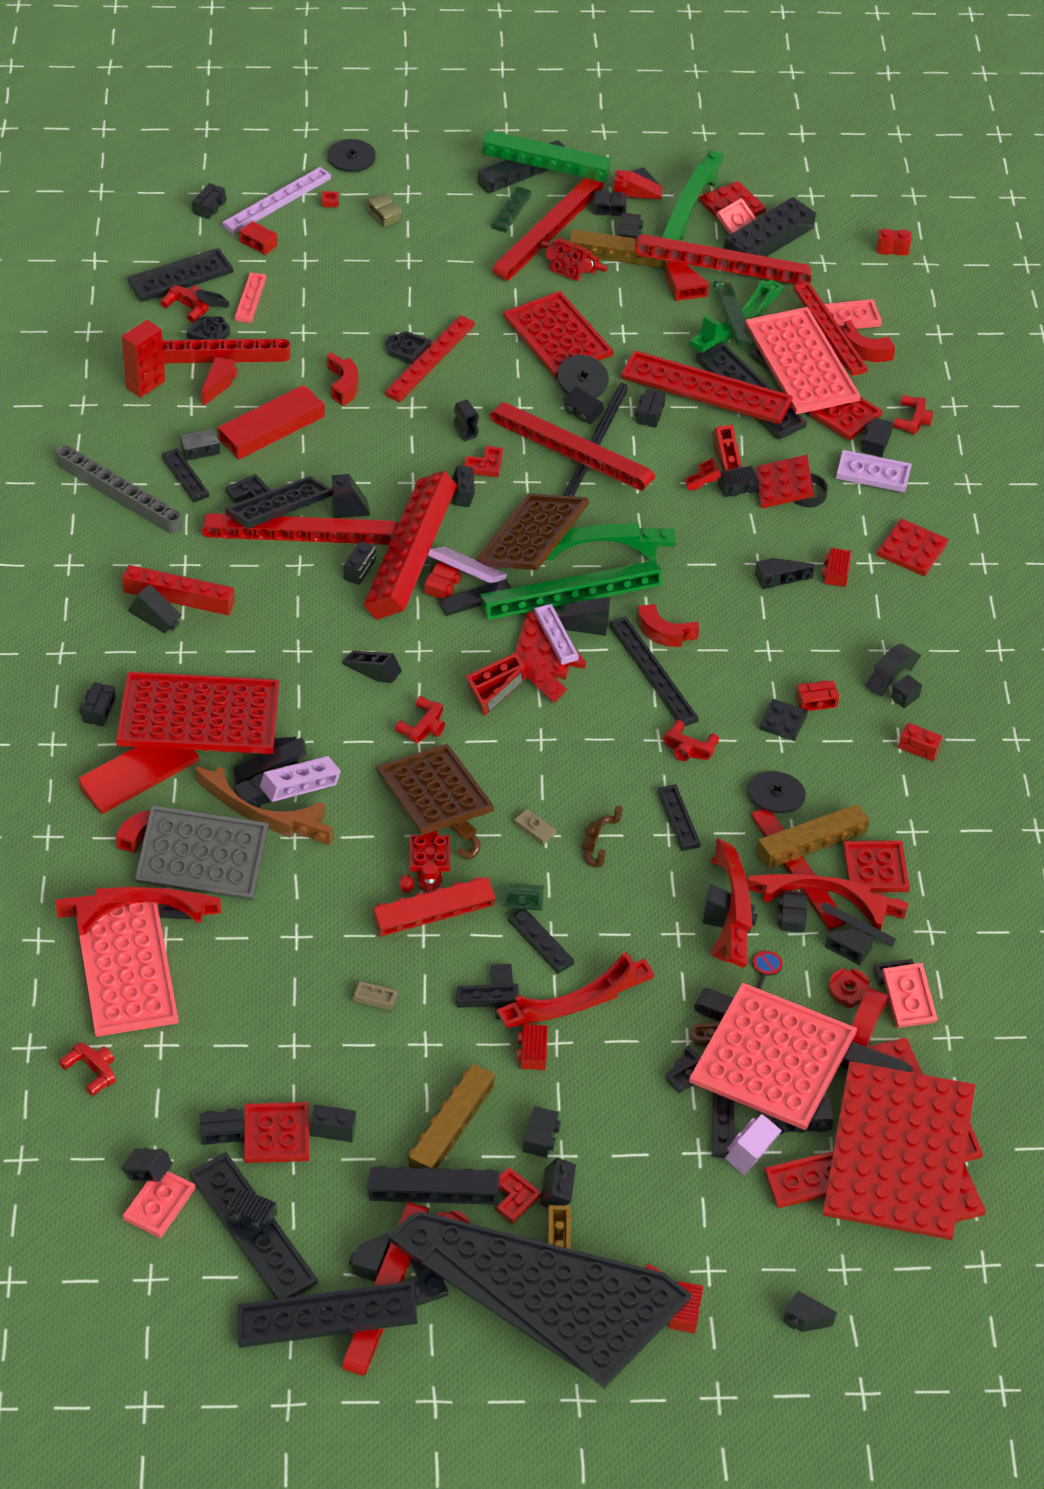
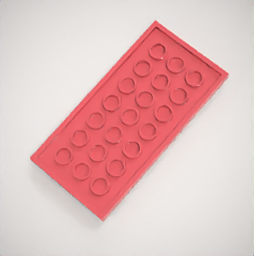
M808 307L745 320L747 330L782 391L793 396L791 406L796 414L860 401L859 392Z
M135 903L114 909L96 921L86 935H79L96 1037L179 1023L157 903Z

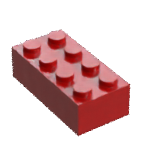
M145 320L121 336L126 388L140 398L165 382L162 329L149 320Z

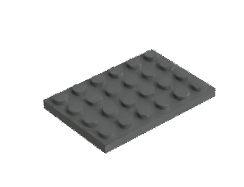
M152 805L135 881L254 900L269 823Z

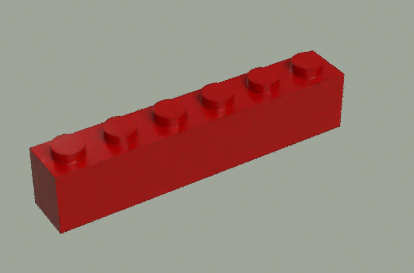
M128 565L122 577L124 593L138 595L150 584L169 603L228 616L235 603L234 587Z
M476 877L467 883L458 882L453 884L452 887L445 889L440 887L430 893H418L412 898H399L390 904H378L373 909L372 917L379 937L491 907L494 905L496 898L489 878Z

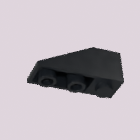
M771 558L756 562L755 576L762 589L773 588L813 578L815 565L812 563Z
M823 1097L806 1130L775 1117L770 1119V1121L781 1130L780 1134L788 1132L804 1133L806 1131L825 1132L832 1129L834 1117L830 1097Z

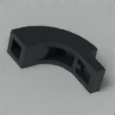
M905 644L894 646L873 668L875 671L865 686L878 695L883 696L893 679L904 669L911 671L921 655Z

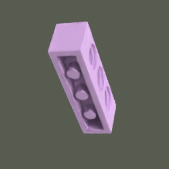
M326 756L264 772L260 787L269 799L274 802L335 786L341 771L331 758Z

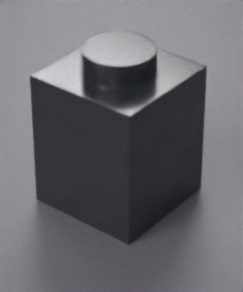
M908 674L893 685L891 698L903 708H906L920 697L922 684Z

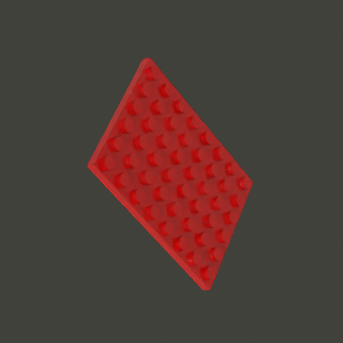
M127 672L116 746L273 754L280 680Z
M849 1061L822 1216L952 1240L976 1084Z

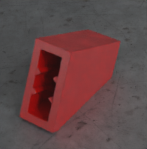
M677 262L666 263L665 277L675 301L708 297L709 283L687 264Z

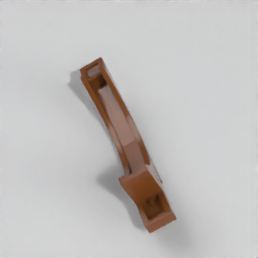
M199 766L196 767V781L237 813L252 821L269 823L270 830L291 838L293 833H297L300 836H306L320 843L331 844L333 840V827L321 823L325 817L324 803L319 802L296 811L279 812L264 810L245 802L233 792L225 778L224 768L218 767L213 772Z

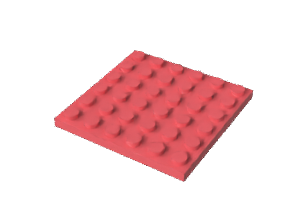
M742 983L690 1076V1083L806 1130L857 1033V1028Z

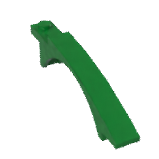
M709 150L702 163H698L674 208L662 238L678 241L684 238L690 215L701 191L708 183L712 186H715L717 183L718 168L724 160V154Z
M772 279L768 282L760 281L744 307L734 317L720 324V322L714 321L708 315L704 316L700 334L690 339L689 346L703 353L716 344L726 343L746 327L745 320L758 317L784 290V286Z
M639 523L604 524L573 528L567 531L547 557V560H553L566 549L581 543L613 541L631 546L643 553L649 561H656L657 547H675V529L639 528Z

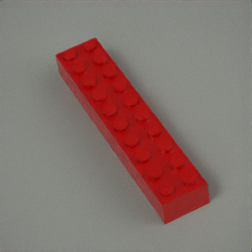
M445 470L438 473L435 472L425 478L422 477L415 483L414 490L410 494V499L405 506L404 513L399 520L397 529L394 531V536L388 545L387 552L383 556L381 566L377 570V575L364 602V607L376 620L402 612L406 608L457 487V484Z

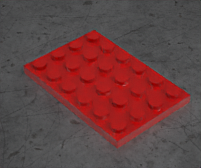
M561 291L503 312V318L555 378L558 377V370L562 362L571 356L587 355L598 361L613 356L611 347Z

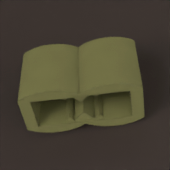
M383 193L367 199V211L372 217L376 218L382 227L401 221V208L394 204L392 199Z

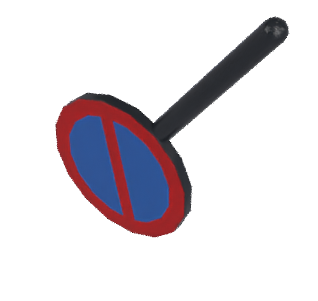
M763 951L756 954L753 958L754 969L762 974L757 986L758 989H761L766 975H776L781 971L783 961L778 954L771 951Z

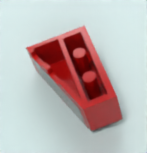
M517 652L466 676L468 688L484 716L527 678L525 666Z

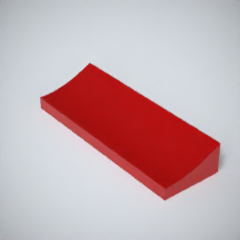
M135 747L79 777L80 791L102 815L197 763L199 755L194 750Z

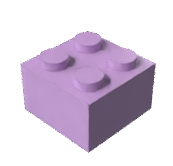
M763 1114L757 1120L753 1117L745 1129L736 1136L727 1148L729 1154L725 1159L745 1175L770 1147L781 1130Z

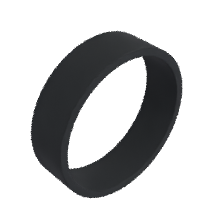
M811 473L812 482L818 484L824 490V494L818 498H806L793 502L802 507L821 505L827 497V482L821 476Z

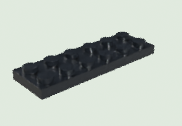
M217 248L127 278L129 285L140 301L144 302L167 294L168 290L175 285L187 288L233 273V267L222 251Z
M308 476L225 508V514L244 527L253 528L263 522H268L299 508L325 500V498L332 496V489L315 478Z

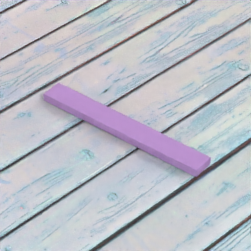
M319 167L223 221L222 227L235 234L251 221L256 222L330 180L331 174Z

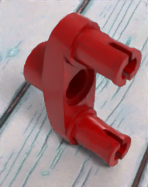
M175 285L160 300V305L165 309L174 301H179L192 308L193 310L186 315L187 320L191 323H194L209 310L208 304L195 295L197 289H200L196 285H193L190 289Z
M903 394L900 405L915 408L914 418L909 421L896 417L893 428L916 435L921 425H931L934 411L925 409L926 398L919 396L918 398Z
M419 696L416 701V707L427 712L426 715L415 727L401 720L395 726L396 732L405 735L415 743L421 742L429 734L439 737L445 727V722L440 720L444 707L443 704Z
M676 720L670 730H667L663 735L664 743L673 749L675 757L683 762L688 761L690 757L701 760L710 759L714 753V748L719 743V736L714 733L709 735L705 743L681 734L685 724L680 720Z
M79 1042L72 1047L70 1052L58 1060L59 1065L65 1071L79 1060L83 1061L98 1076L85 1086L86 1091L92 1097L105 1087H110L116 1082L115 1075L109 1066L115 1059L110 1050L105 1046L95 1051L88 1045Z

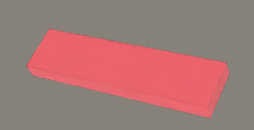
M249 274L235 314V321L252 323L266 282V275Z

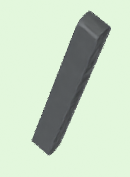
M63 445L57 448V461L61 469L166 532L174 534L181 530L180 513L176 509L72 447Z

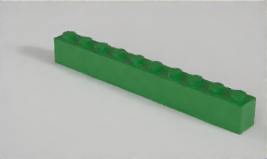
M653 560L480 594L481 610L487 620L531 612L534 611V608L549 604L556 607L568 603L663 586L662 569Z

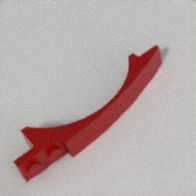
M718 838L716 839V856L711 859V864L721 866L727 872L731 884V901L725 925L711 950V956L744 968L748 965L747 931L752 928L751 900L748 884L734 845Z
M768 874L749 876L747 882L748 890L765 894L763 901L768 903L782 895L783 891L814 888L836 893L857 906L865 915L870 925L881 930L885 914L904 919L909 904L901 899H892L880 893H871L872 885L834 877L805 874Z
M167 888L96 889V895L93 896L86 895L55 900L57 918L77 916L79 935H86L93 924L105 914L122 906L135 903H158L171 906L184 912L196 923L202 922L201 916L221 914L220 898Z
M625 952L620 955L617 961L604 974L577 991L545 1000L529 999L520 995L515 997L516 1002L497 1009V1013L506 1028L555 1019L617 998V993L653 979L654 972L645 958L633 963L629 954Z

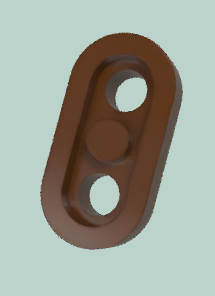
M697 1023L693 1025L690 1030L691 1041L697 1045H708L720 1023Z

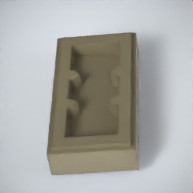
M528 809L514 819V824L542 845L556 835L555 828Z
M359 981L353 1001L393 1011L398 991Z

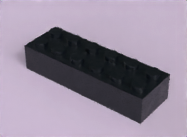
M792 197L725 237L724 249L767 257L812 230L815 225L816 212Z

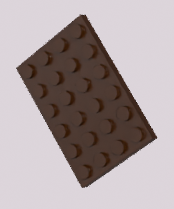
M528 493L476 558V561L491 567L538 570L588 506V498Z
M448 743L376 766L377 773L421 835L429 834L494 811L492 802Z

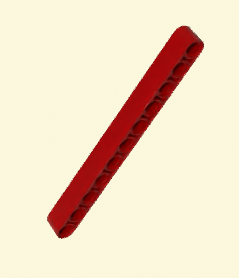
M584 178L496 262L493 274L506 281L511 280L543 249L541 247L543 241L549 243L594 199V192L602 190L604 182Z
M645 234L638 235L635 239V253L644 257L792 284L811 282V267L803 263Z
M501 402L490 413L491 420L497 425L635 489L643 491L655 479V474L651 469L506 402Z
M210 513L203 517L202 534L209 538L358 544L362 541L368 544L389 545L398 523L386 520L281 516L258 524L253 528H246L226 514Z

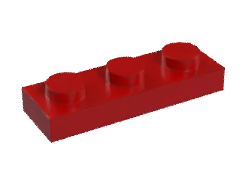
M528 652L521 658L525 666L527 678L556 703L568 689Z

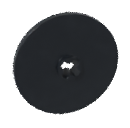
M346 139L330 147L328 160L332 166L339 170L359 172L368 169L374 164L376 152L365 141Z
M574 355L562 362L558 370L559 384L567 394L577 386L597 398L604 393L608 386L609 376L604 365L597 359L587 355Z
M762 772L754 776L748 785V796L751 801L759 808L768 812H793L800 808L805 801L806 792L802 783L795 777L783 772Z

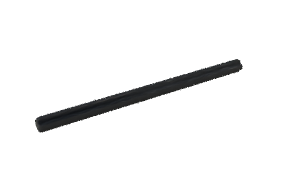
M621 382L591 442L600 446L628 390L627 383ZM582 463L578 464L564 492V496L575 495L589 468Z

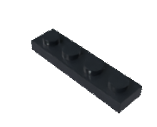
M525 907L508 917V922L557 974L574 965V959Z

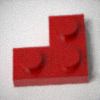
M486 446L484 458L466 456L464 466L472 467L475 475L499 477L503 448Z
M714 458L698 464L700 472L684 479L689 491L697 490L702 485L714 482L721 476Z
M508 1167L500 1175V1190L507 1194L508 1197L497 1206L496 1212L514 1224L541 1197L542 1192Z

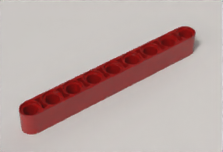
M287 339L163 340L164 364L213 363L215 357L234 360L235 362H285L291 357L290 341Z
M408 1202L398 1226L414 1213H429V1208ZM391 1243L374 1286L403 1282L412 1258ZM384 1329L355 1332L346 1353L342 1369L365 1376Z

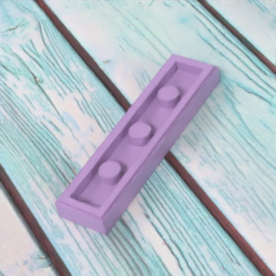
M552 604L534 608V613L560 664L579 660V655Z

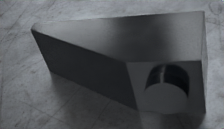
M353 650L342 661L343 665L377 682L392 683L402 672L393 653Z

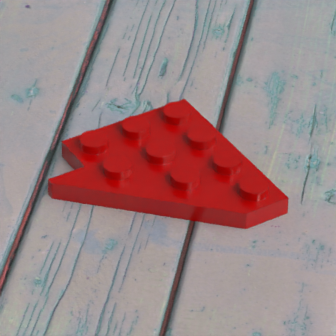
M534 611L527 612L515 651L520 659L528 652L554 677L566 679L570 666L586 668V661L579 653V660L561 665Z

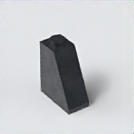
M332 475V508L334 518L369 516L368 500L351 475Z
M150 584L136 596L128 610L131 614L164 634L170 629L172 631L176 629L180 624L179 619L182 616Z
M611 597L565 604V609L560 612L559 618L564 629L606 636Z
M713 884L709 885L703 924L724 927L730 908L731 893ZM751 904L752 926H756L758 914H754L755 905Z

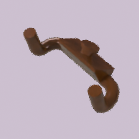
M617 805L615 807L614 816H602L586 827L584 831L586 836L581 847L585 850L584 858L589 865L593 867L603 866L606 851L604 849L598 850L597 860L592 857V853L605 823L616 824L620 822L622 806Z
M468 821L451 825L463 839L470 840L473 844L471 851L461 848L458 851V855L468 860L476 857L481 846L480 840L476 836V829Z

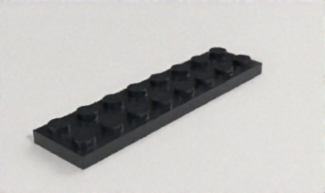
M724 342L696 355V360L709 372L773 390ZM791 406L780 425L758 419L779 440L807 426V421L799 414H796Z
M227 1152L189 1172V1177L275 1299L296 1297L318 1284V1278L275 1219H273L266 1233L261 1231L253 1232L242 1223L234 1224L228 1220L225 1208L237 1187L248 1190L253 1194H256V1192Z
M415 1281L238 1304V1345L242 1348L418 1324Z

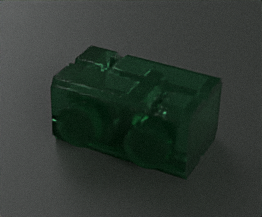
M504 883L502 908L542 911L544 886Z

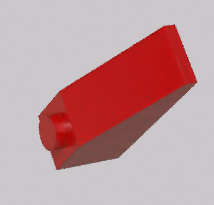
M615 170L614 192L626 193V197L662 199V186L632 171Z
M215 357L201 391L202 405H206L232 385L234 378H237L238 368H236L234 360Z
M733 425L716 427L712 432V438L723 471L742 467Z

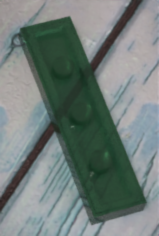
M517 186L492 222L491 228L507 233L530 198L532 191Z

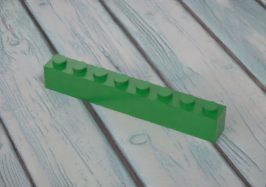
M488 130L482 142V154L601 182H606L611 168L612 158L496 131Z

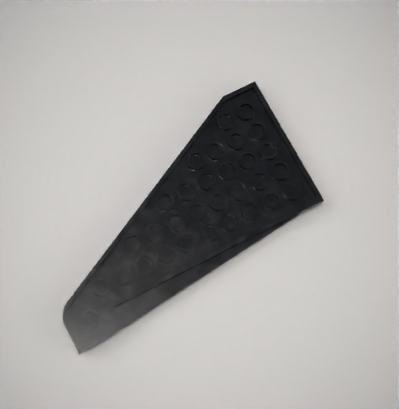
M426 1212L410 1215L388 1235V1240L406 1255L589 1376L603 1389L621 1373L692 1299L690 1292L663 1272Z

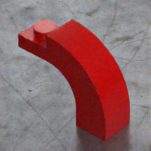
M851 320L844 322L842 331L862 360L886 362L894 359L896 347L890 337L879 339L867 338L857 331Z
M331 352L327 355V368L341 378L331 385V398L340 405L345 406L354 399L358 392V368L349 357L342 360L341 357Z
M656 604L637 606L636 619L642 633L653 642L668 647H682V641L698 639V622L670 623L660 617Z
M151 810L137 813L123 823L116 834L117 849L136 853L139 845L144 840Z
M871 988L867 990L852 1023V1026L857 1028V1033L852 1042L865 1047L869 1046L878 1019L888 1004V995Z

